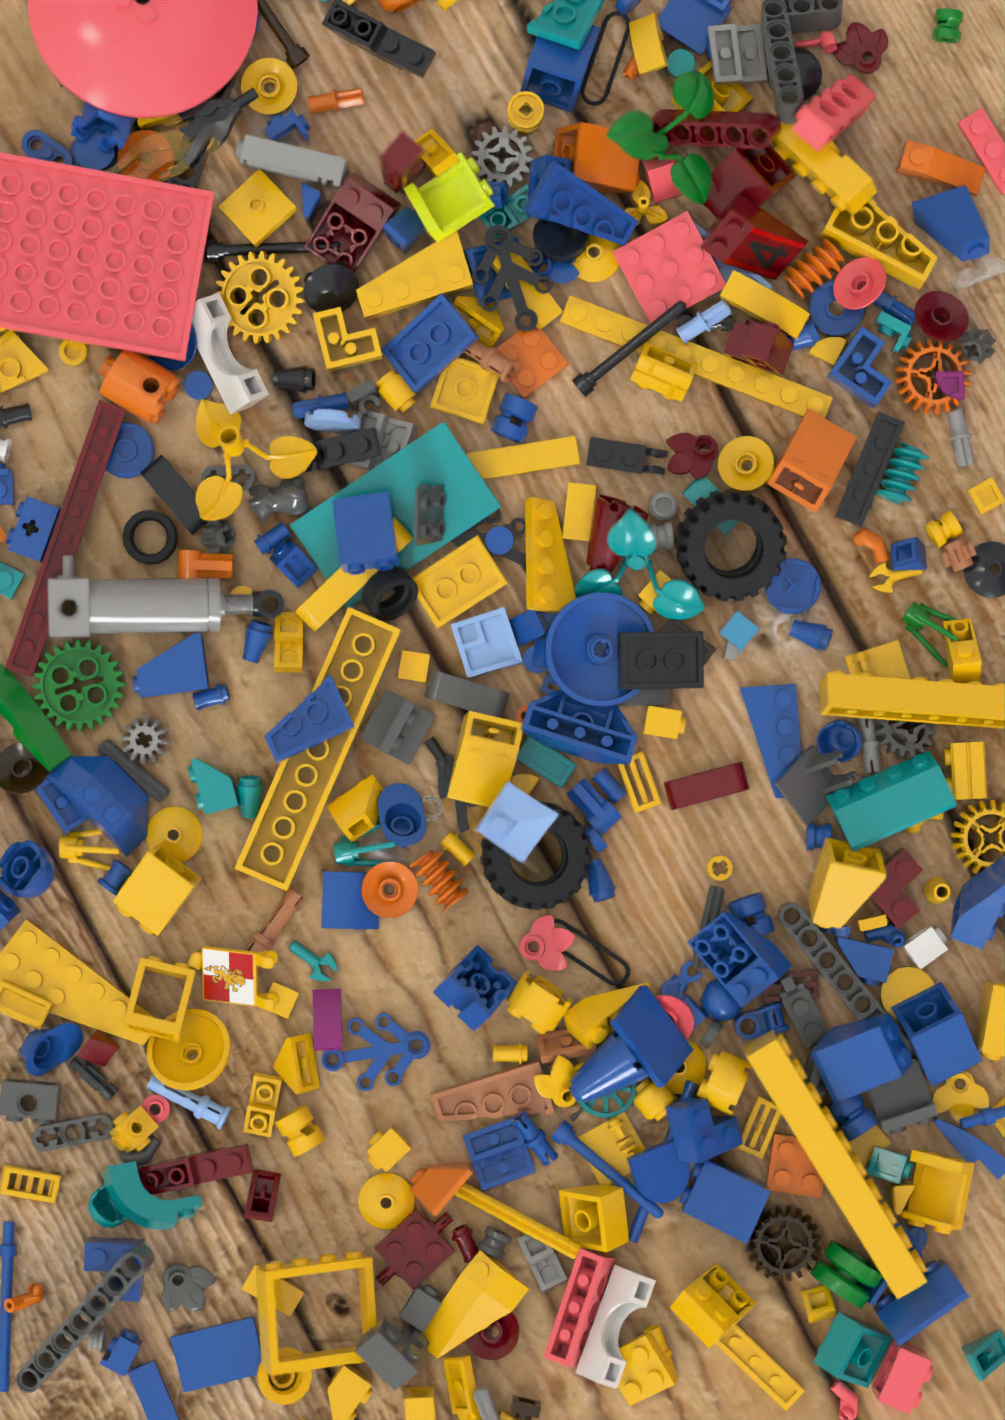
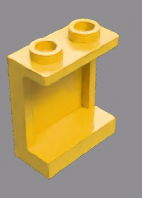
M924 1149L912 1150L910 1161L917 1162L913 1179L915 1188L910 1195L908 1209L902 1211L900 1217L909 1219L908 1224L913 1226L925 1227V1224L934 1226L933 1231L943 1234H950L951 1230H962L975 1163Z

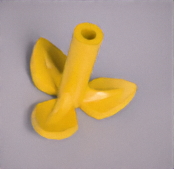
M639 180L636 191H632L631 195L632 200L638 206L637 208H626L624 211L639 221L637 225H639L642 215H645L649 224L659 225L665 223L669 219L667 212L659 205L649 207V201L652 198L651 190L644 181Z

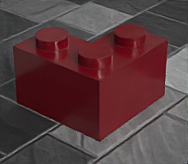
M746 320L744 324L735 321L724 353L730 358L783 376L794 343L787 338L788 333L779 330L780 326L772 322L763 321L762 324Z
M901 847L883 862L886 871L885 880L869 896L879 910L886 914V918L898 929L920 911L902 888L923 871L906 849Z

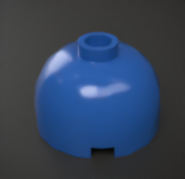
M25 840L23 843H13L0 860V867L3 868L0 885L3 890L16 897L33 898L43 894L53 882L56 871L55 862L50 852L30 840Z

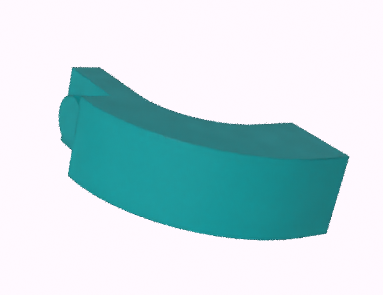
M136 1161L108 1166L102 1173L107 1193L114 1206L123 1216L142 1227L156 1230L172 1229L178 1222L177 1216L179 1220L192 1218L203 1206L200 1195L175 1200H161L149 1194L140 1181Z

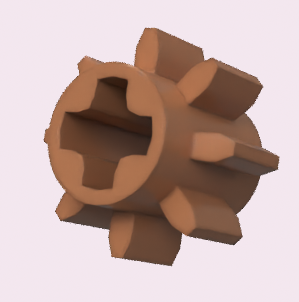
M962 538L943 546L946 553L940 555V558L945 568L952 566L953 571L957 572L974 564L971 557L977 555L972 542L965 544Z

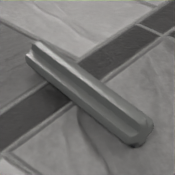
M110 740L102 742L98 752L103 756H109L136 784L154 799L162 802L168 796L169 790L134 760H131L128 755Z
M717 886L709 887L699 932L719 916L724 896L723 888ZM694 952L692 965L696 968L706 969V964Z

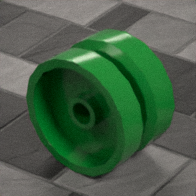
M831 1240L824 1253L836 1266L834 1267L825 1261H817L810 1274L838 1296L859 1308H863L870 1295L858 1281L869 1287H877L883 1275L865 1257L851 1248Z

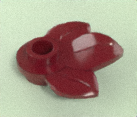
M852 22L847 29V42L837 43V50L833 54L842 65L855 66L859 72L864 74L874 73L881 66V55L888 48V36L884 29L871 33L864 24ZM871 56L872 60L866 62L863 60V57Z
M686 432L673 435L666 440L667 445L675 452L667 466L669 472L677 475L690 472L695 480L704 478L709 474L712 469L711 460L718 454V444L711 436L699 435L695 437ZM702 448H707L709 451L701 452L699 450Z

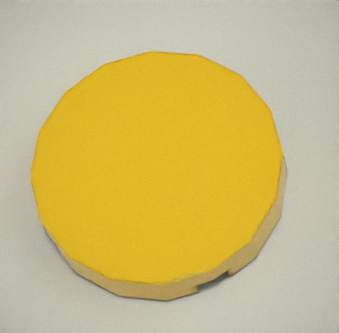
M912 966L898 967L888 973L886 983H881V1005L887 1014L890 1013L891 1017L896 1019L891 1009L892 1006L935 984L931 977L919 968Z

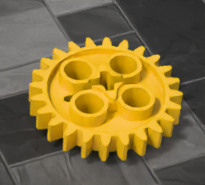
M260 251L258 259L254 252H249L248 260L243 255H239V265L229 262L228 264L232 271H221L222 275L226 278L225 281H216V284L222 287V291L214 292V294L220 293L232 318L228 328L235 327L233 336H238L243 332V341H249L253 335L255 344L260 343L262 336L266 343H271L272 334L277 340L282 339L281 330L286 333L292 332L288 325L289 323L299 324L298 320L294 317L295 314H304V311L298 308V304L306 302L305 299L299 297V293L304 292V288L297 287V283L302 280V277L292 276L296 270L294 266L285 268L287 259H281L277 263V254L272 253L268 260L265 251ZM261 269L267 274V281L263 285H259L256 281V273ZM275 280L279 281L275 288L263 295L264 303L256 302L248 309L245 315L241 314L245 307L257 300L256 292L264 293L272 286ZM239 288L246 292V300L241 304L235 300V292ZM278 291L283 292L286 298L284 305L281 307L274 303V295ZM257 310H261L265 317L264 322L259 326L253 321V314Z

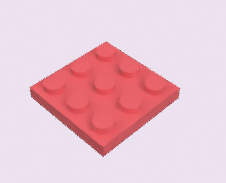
M689 211L613 251L650 323L678 301H684L687 309L724 289L726 281L712 255L700 248L703 238Z

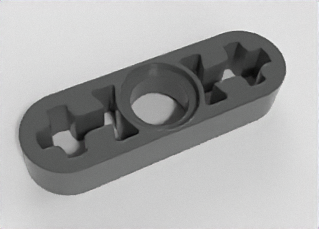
M106 1113L43 1124L34 1131L32 1142L38 1150L50 1151L105 1140L111 1135L109 1132L115 1127V1124L113 1123V1118ZM98 1119H102V1122L105 1124L108 1123L109 1127L105 1129V1134H101L100 1130H92L89 1132L91 1137H86L87 1128L84 1121H88V1127L95 1126L98 1123ZM75 1124L80 1127L81 1137L79 1139L71 1140L66 1136L68 1125ZM56 1127H61L60 1137L63 1143H59V1137L51 1139L49 1145H45L44 1141H39L38 1137L43 1134V1130H46V1133L51 1135L58 1132Z

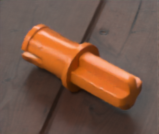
M362 88L338 92L332 89V93L307 96L310 114L330 110L339 112L340 108L362 105L365 103V97Z

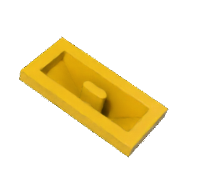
M458 296L453 304L478 334L479 338L477 340L489 348L493 347L504 330L497 308L492 312H487L479 306L477 297ZM495 303L486 304L485 306L492 308Z
M311 1033L286 1038L273 1065L274 1070L295 1094L320 1088Z

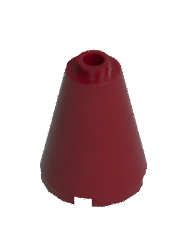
M603 494L596 495L586 564L590 566V571L595 569H605L609 573L614 571L623 556L616 554L609 547L607 541L609 531L629 509L636 512L645 522L649 516L647 511L636 505L633 508L625 504L626 501Z

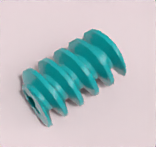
M898 442L903 448H895L893 453L899 459L893 458L889 460L888 463L894 469H886L884 474L890 480L882 479L880 481L881 486L886 490H877L876 495L892 503L902 505V501L911 502L912 500L906 494V491H916V488L910 483L911 480L920 481L921 479L914 473L915 470L925 469L919 463V460H929V456L916 447Z

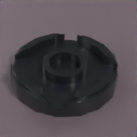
M539 219L533 230L535 249L542 252L543 258L547 259L548 257L549 259H554V262L559 263L572 261L581 256L590 239L588 233L554 221Z

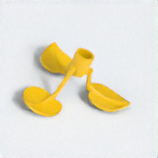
M202 399L196 415L197 435L205 446L210 448L222 447L226 466V479L220 476H211L200 483L196 491V504L200 518L207 521L219 520L231 515L240 506L243 499V489L239 484L231 482L230 458L241 455L245 447L265 460H271L270 469L272 473L282 479H292L301 475L316 457V447L309 441L299 437L282 436L271 442L269 447L271 455H268L251 444L248 439L242 438L239 432L242 424L239 412L230 414L225 404Z

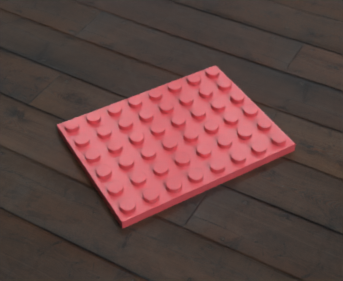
M0 152V328L185 361L214 192Z

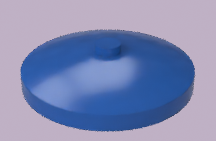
M590 593L573 599L557 612L546 632L544 657L551 678L563 693L583 704L610 706L630 699L641 690H620L618 688V632H655L648 616L638 605L620 595Z

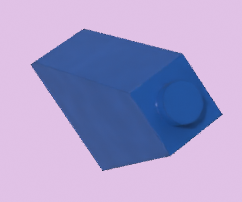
M966 185L912 202L914 223L962 262L978 259L990 253L989 234Z
M203 633L192 634L136 669L137 676H133L134 692H139L140 698L210 689Z

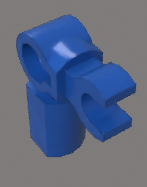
M687 961L681 966L678 976L674 974L661 985L660 995H670L684 1001L693 1013L695 1028L707 1017V1014L689 995L684 996L682 994L688 989L687 984L689 982H696L702 976V973L698 972L695 976L690 977L687 974V968L691 966L692 962Z

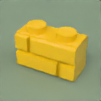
M646 342L630 380L635 382L640 388H650L661 393L666 399H676L682 402L698 364Z
M984 741L947 743V749H943V764L948 766L949 777H945L954 799L987 798Z

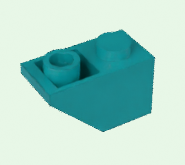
M199 758L190 760L192 766L187 768L191 782H196L199 793L195 794L199 810L204 809L206 815L240 805L234 780L231 776Z

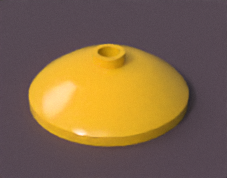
M187 1009L179 1042L150 1036L147 1045V1061L152 1073L161 1083L177 1090L201 1088L215 1080L226 1067L231 1053L230 1035L225 1025L214 1014L201 1009ZM178 1011L163 1020L175 1022ZM198 1054L196 1059L190 1060L191 1055Z

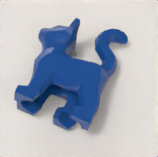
M84 102L82 116L75 115L72 122L71 135L83 141L91 130L96 127L106 132L105 134H100L97 141L98 148L108 152L115 145H118L119 149H123L137 118L109 113Z

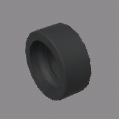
M154 510L140 511L133 515L125 524L122 534L123 545L128 554L136 561L148 565L159 564L167 560L175 551L178 542L177 529L173 522L163 513ZM145 521L160 523L167 534L165 546L155 554L141 552L134 543L135 529Z
M393 566L392 569L378 571L369 578L363 587L362 601L378 620H394L404 615L412 607L417 599L418 586L402 567ZM400 585L397 592L393 596H391L389 599L380 602L381 598L387 591H389L391 588Z

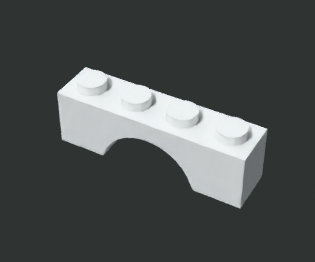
M220 293L195 302L192 326L197 335V348L229 413L233 414L250 408L268 396L269 393L258 370L242 366L232 355L227 340V329L232 318Z
M614 1265L580 1357L576 1374L617 1389L626 1365V1360L623 1358L618 1344L620 1328L630 1313L647 1307L656 1280Z

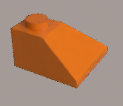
M470 1162L428 1165L425 1170L420 1167L410 1179L413 1183L410 1191L436 1217L471 1176L473 1165Z

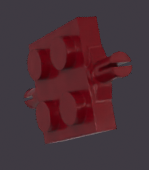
M414 1209L375 1246V1250L381 1255L387 1265L375 1277L376 1280L384 1286L396 1275L402 1278L414 1290L455 1251L445 1240L442 1230L454 1221L453 1218L445 1211L433 1223L426 1219L417 1209Z

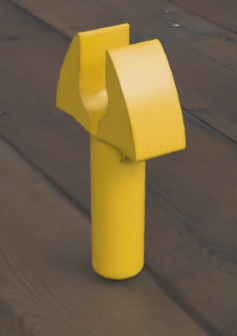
M886 562L878 565L868 578L877 575L887 576L888 579L885 580L884 584L871 588L883 593H892V585L895 581L921 575L923 570L891 571L886 568Z

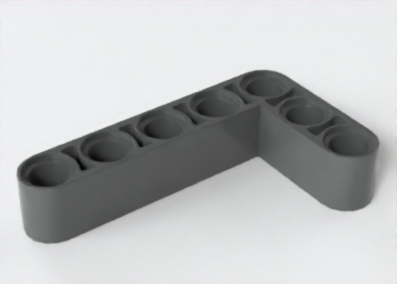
M764 0L761 4L760 25L776 116L782 123H796L798 120L795 116L802 108L803 92L792 34L837 28L841 24L843 0Z

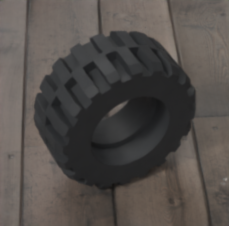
M726 489L722 493L718 490L710 492L709 497L697 499L695 501L697 505L692 509L688 507L684 515L686 517L684 521H679L677 527L679 533L678 537H675L677 561L689 581L696 588L700 589L703 594L709 597H717L718 600L726 602L728 599H734L735 602L744 601V596L750 595L753 598L759 595L758 590L762 587L768 589L773 584L770 581L773 576L778 577L782 571L780 564L781 561L785 562L787 555L784 551V546L787 545L786 536L783 534L784 527L773 510L751 493L745 491L737 492L735 489ZM728 520H740L748 524L755 533L757 540L755 551L750 560L743 566L734 570H720L714 567L706 557L704 549L706 539L718 524Z
M543 801L538 802L559 814L546 830L556 837L562 851L560 866L550 878L540 882H530L522 879L513 870L508 853L486 837L481 842L482 856H480V862L484 868L483 874L491 884V888L509 903L530 910L555 908L559 903L564 904L570 900V896L574 892L578 893L582 888L581 883L583 879H587L590 872L587 871L588 864L592 862V854H589L591 844L589 838L584 833L585 828L575 819L572 813L564 810L561 806Z

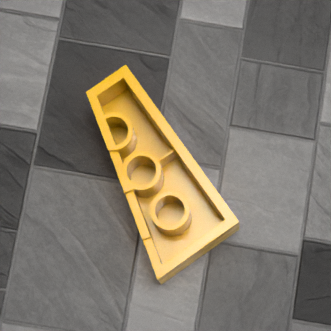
M870 199L853 216L847 210L840 211L835 207L819 237L821 239H828L834 246L857 258L868 257L876 259L882 264L887 274L918 291L925 283L938 258L911 233L908 234L898 225L899 222L891 215L888 216L873 199Z
M457 231L440 242L433 243L358 288L356 292L365 321L434 301L441 293L450 296L473 289L472 278Z

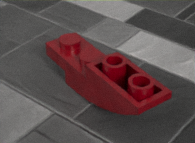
M248 1143L203 1151L137 1168L143 1187L151 1195L249 1174L254 1171Z

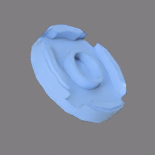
M317 409L314 410L313 415H311L312 412L310 411L305 413L304 425L313 430L338 434L360 431L361 419L355 414L352 419L348 418L347 413L341 410Z

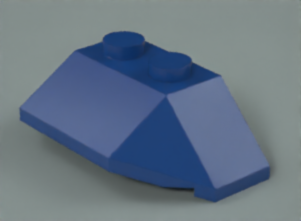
M561 690L529 702L521 728L523 732L545 747L603 764H630L638 739L637 734L632 730L617 705L592 706L583 704L570 698Z
M109 756L70 757L47 776L126 857L147 837L149 796Z

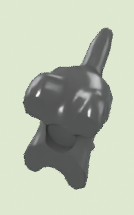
M299 476L292 479H282V482L276 488L267 485H256L248 490L249 494L253 496L249 500L250 509L261 519L262 524L266 522L267 517L272 513L282 512L290 515H305L314 509L309 506L305 481Z

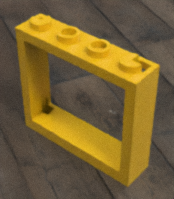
M347 1251L343 1257H336V1254L319 1255V1260L309 1261L307 1257L292 1259L290 1264H282V1261H271V1263H265V1267L255 1268L263 1372L269 1375H278L365 1362L355 1352L357 1346L278 1357L274 1279L358 1268L363 1336L377 1324L372 1257L362 1254V1251Z

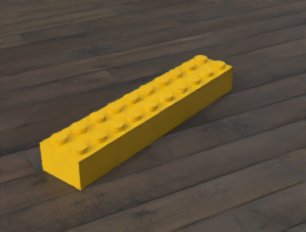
M348 607L312 693L331 674L355 728L281 761L234 869L285 891L289 890L400 636L401 629Z
M772 1029L746 1045L744 1050L749 1062L896 1298L899 1299L926 1283L927 1280L924 1273L928 1270L916 1249L910 1251V1248L913 1247L909 1241L910 1239L901 1225L895 1227L894 1224L898 1222L887 1202L880 1203L879 1200L883 1198L879 1193V1189L871 1177L867 1180L864 1177L867 1175V1172L858 1155L854 1154L851 1156L849 1153L852 1151V1148L843 1131L839 1130L836 1132L834 1129L837 1127L835 1119L827 1106L821 1108L820 1103L823 1101L812 1082L806 1084L805 1079L808 1077L805 1074V1070L797 1058L793 1060L790 1058L789 1055L792 1054V1051L782 1034L777 1036Z

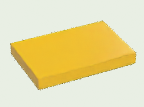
M479 535L412 578L418 586L417 598L437 629L509 583Z

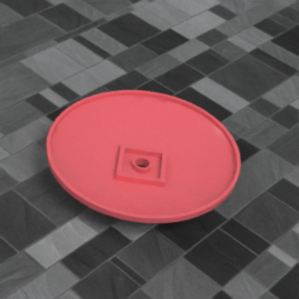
M28 0V13L34 41L41 57L57 80L71 93L84 102L109 113L133 118H157L181 113L198 106L214 96L233 78L244 62L253 42L257 23L258 3L257 0H150L147 4L142 5L138 4L135 0Z

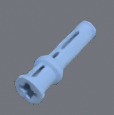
M154 1074L146 1088L193 1111L195 1118H203L215 1124L219 1130L222 1129L232 1109L229 1106L225 1108L211 1101V1097L208 1095L200 1097L189 1090L170 1088L161 1083Z

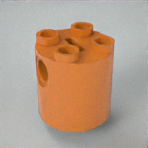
M123 350L117 358L109 355L99 370V374L105 377L99 394L149 424L151 422L156 425L159 423L165 412L163 407L166 401L172 402L180 388L178 386L180 379H178L175 373L141 353Z

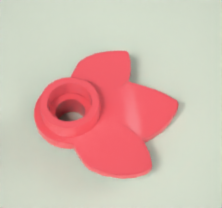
M552 915L536 919L532 924L531 932L521 939L519 948L524 958L538 961L541 967L546 970L558 971L567 967V962L562 952L571 946L575 935L567 929L554 928L555 923ZM531 941H536L539 944L538 951L533 952L529 949Z

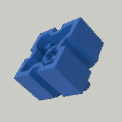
M478 944L450 971V974L433 991L446 1006L450 1007L453 1005L455 1009L461 1011L457 1016L473 1032L491 1017L517 984L503 968L497 971L491 965L493 959Z

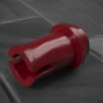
M467 1224L453 1229V1236L451 1237L453 1241L457 1242L465 1263L471 1262L479 1252L471 1234L473 1230Z

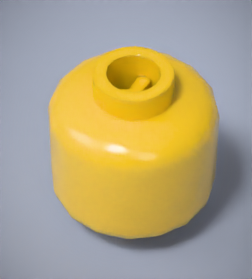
M648 1078L635 1088L637 1094L633 1098L634 1105L647 1120L656 1119L657 1122L667 1115L665 1107L673 1104L675 1101L674 1095L666 1085L665 1087L658 1088Z

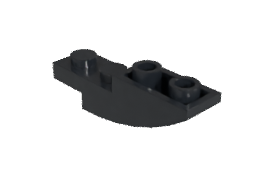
M334 0L322 22L324 27L364 51L400 70L403 68L421 78L426 74L436 55L433 49L386 27L383 22L338 0Z

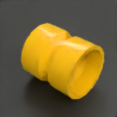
M529 91L519 92L514 95L509 101L507 109V119L513 131L517 129L518 134L529 135L541 127L544 118V104L540 97Z
M307 1104L292 1110L274 1122L281 1135L288 1137L286 1144L294 1157L307 1152L326 1139L319 1125L312 1123L314 1117Z

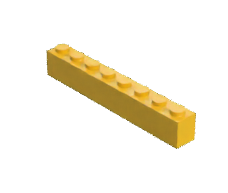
M831 671L819 683L820 715L1005 729V683L990 686L982 685L978 681L955 683L952 679L928 681L925 677L900 679L898 675L874 677L871 673L848 675L844 671Z

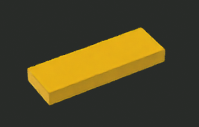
M509 252L513 263L534 273L522 257ZM498 255L491 265L497 274L501 268ZM518 279L528 309L533 310L537 314L538 323L536 326L539 330L563 312L549 292L540 294L535 290L534 286ZM539 281L538 287L541 290H546L543 284Z

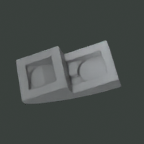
M527 1234L517 1238L543 1293L568 1281L553 1248Z

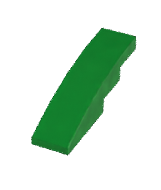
M1 664L0 714L14 727L13 735L50 772L63 764L72 755L40 707L17 679Z

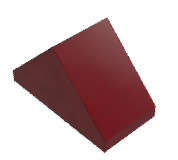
M254 1169L244 1218L267 1222L273 1221L281 1173Z

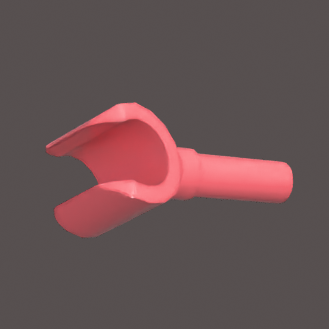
M829 31L821 33L818 38L796 41V47L821 46L823 53H832L837 50L834 35Z

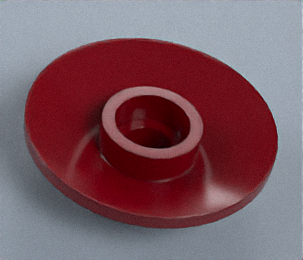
M943 291L925 293L918 299L914 307V318L918 327L927 336L935 340H956L964 334L968 327L969 316L965 306L959 299Z
M511 1312L505 1317L499 1318L486 1329L468 1338L466 1343L469 1349L476 1356L486 1360H498L510 1354L517 1345L520 1335L519 1323L515 1314ZM494 1326L499 1329V1334L496 1337H492L490 1333Z

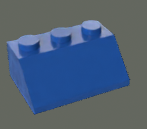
M942 1259L938 1262L932 1260L925 1265L928 1270L924 1273L927 1280L926 1283L899 1299L896 1298L894 1293L892 1295L886 1293L878 1299L877 1305L873 1307L899 1346L969 1297L968 1293Z

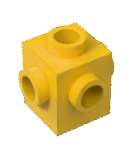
M140 1105L130 1114L124 1111L113 1121L115 1127L109 1133L112 1135L111 1139L114 1145L119 1150H124L128 1154L133 1149L139 1152L149 1144L151 1140L148 1136L159 1126Z

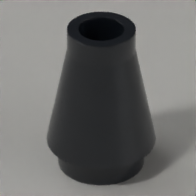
M308 365L283 370H274L273 385L274 387H282L307 393L308 390L314 391L316 385L315 369L308 368Z

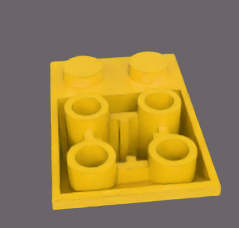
M468 711L463 716L447 798L489 808L504 784L511 780L519 752L523 723Z

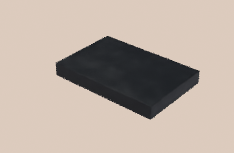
M703 631L618 632V688L620 690L704 688Z

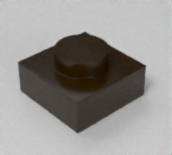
M513 1395L511 1412L515 1413V1417L523 1420H532V1417L539 1418L541 1401Z

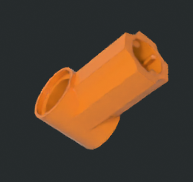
M178 550L177 578L233 579V554L204 553V551Z

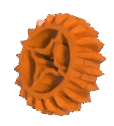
M927 339L925 343L926 348H924L923 344L918 341L915 343L917 352L909 347L905 350L909 358L901 356L898 360L905 367L895 368V372L902 374L903 377L896 378L894 383L904 385L897 393L901 395L907 392L909 396L903 402L907 404L914 400L913 411H916L920 405H923V415L929 413L930 407H932L934 415H939L941 406L947 413L951 411L949 402L957 407L960 401L948 396L933 400V395L936 393L938 385L935 381L934 385L931 386V378L926 377L924 374L931 373L933 368L935 372L943 371L942 357L951 365L953 371H964V377L971 375V370H962V367L969 362L967 359L959 362L957 358L963 352L958 350L952 354L951 350L954 347L952 343H949L943 349V341H937L936 346L933 347L932 339ZM925 355H933L928 368H912L918 358ZM911 377L923 384L924 397L913 387ZM964 380V387H970L971 382Z

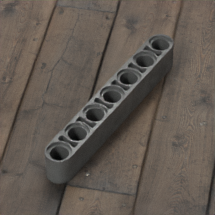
M786 902L782 904L777 911V919L857 1020L887 1014L818 927L812 923L806 912L796 903ZM788 908H795L798 912V918L793 923H787L784 920V912ZM806 930H813L816 935L815 941L810 945H804L801 940V936ZM824 952H830L833 955V962L828 967H822L819 963V958ZM842 974H848L851 978V983L846 989H840L837 986V979ZM860 996L867 997L869 1002L868 1007L863 1011H857L855 1008V1000ZM900 1031L902 1041L911 1054V1045Z
M137 1244L132 1247L22 1367L16 1376L17 1385L22 1391L28 1393L36 1391L144 1274L154 1261V1254L150 1247L144 1244ZM133 1256L140 1260L141 1265L135 1263ZM115 1276L120 1277L123 1280L124 1285L120 1284L116 1280ZM98 1295L105 1299L106 1304L100 1301ZM81 1314L86 1316L88 1322L82 1319ZM64 1334L71 1338V1342L64 1337ZM47 1353L51 1354L54 1360H51ZM30 1372L34 1373L37 1379H34Z

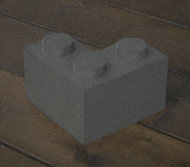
M383 1318L361 1336L355 1352L395 1391L419 1372L429 1342L421 1331L416 1330L411 1324L400 1331L395 1325L390 1324Z

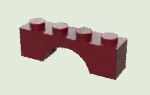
M403 131L399 133L381 155L380 162L385 186L396 194L400 191L405 195L406 192L403 188L418 180L426 170V164L421 161L425 155V149Z

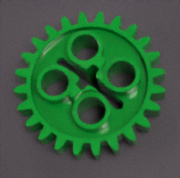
M76 639L75 647H72L69 641H65V650L54 646L56 655L53 656L45 653L49 662L47 664L38 663L43 672L34 673V676L41 679V681L34 684L33 688L40 689L41 693L36 695L34 699H43L44 703L40 706V709L50 710L46 716L48 719L54 716L57 717L56 726H60L66 721V730H71L75 723L78 731H83L84 723H86L89 729L93 730L94 721L104 725V715L110 718L114 717L110 710L111 707L120 709L121 706L115 700L116 698L125 697L124 694L118 692V688L126 686V683L118 682V678L124 675V672L115 671L114 668L120 662L109 661L113 654L109 651L104 655L101 654L103 645H99L93 650V643L89 640L85 647H82L80 639ZM87 660H92L96 664V671L91 676H86L82 671V665ZM60 668H65L69 673L68 680L63 684L58 683L55 679V673ZM100 676L104 678L102 682L82 687V693L79 690H70L61 694L55 693L56 689L75 685L77 678L80 681H88ZM95 687H100L104 692V698L99 703H94L90 698V692ZM68 695H73L77 700V705L72 711H67L63 706V700Z

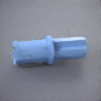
M721 300L702 313L698 311L696 317L677 327L676 330L683 342L687 344L688 341L704 331H711L710 327L731 315V309L724 300Z

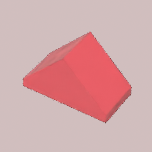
M658 157L649 161L640 159L655 204L682 195L671 178L670 169L675 164L674 160L665 159L660 161Z

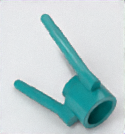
M376 823L375 827L370 829L362 836L380 829L381 823ZM341 836L340 842H334L336 862L338 865L346 864V867L375 866L382 862H388L360 860L357 858H360V853L395 847L396 843L384 842L358 847L357 841L351 843L347 836Z

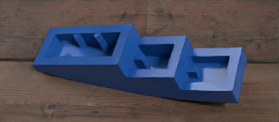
M933 1116L932 1122L966 1161L975 1163L979 1159L997 1179L1005 1174L1004 1157L961 1127Z

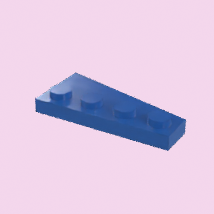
M554 161L550 162L522 210L625 246L639 222Z

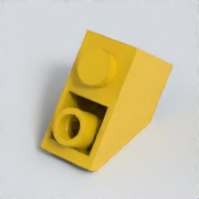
M971 618L943 621V628L958 637L957 641H953L944 636L950 679L954 680L955 683L980 682L982 660Z
M373 774L361 780L355 787L345 794L338 796L332 803L326 806L351 843L375 827L378 818V798L384 788Z
M351 1364L341 1365L328 1384L327 1390L333 1420H354L357 1415L354 1411L360 1402L365 1404L374 1391L370 1388L373 1379Z

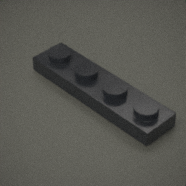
M882 412L877 413L834 517L862 527L905 422Z

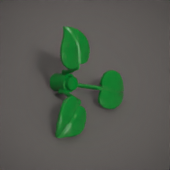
M696 70L685 72L675 80L672 88L673 98L676 104L685 110L665 128L657 133H653L651 118L642 111L633 110L619 117L608 130L606 137L615 142L625 153L633 158L649 161L658 157L660 161L665 159L678 161L670 169L673 183L688 199L702 205L707 200L712 182L711 169L708 163L701 156L694 153L688 154L684 159L681 155L666 154L668 139L664 136L686 118L689 113L696 119H703L712 110L714 103L712 87L708 79Z

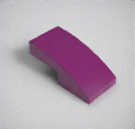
M341 989L312 990L314 1051L343 1050Z

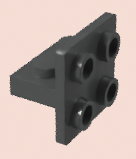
M385 690L360 739L378 748V750L406 764H410L435 715L397 694Z

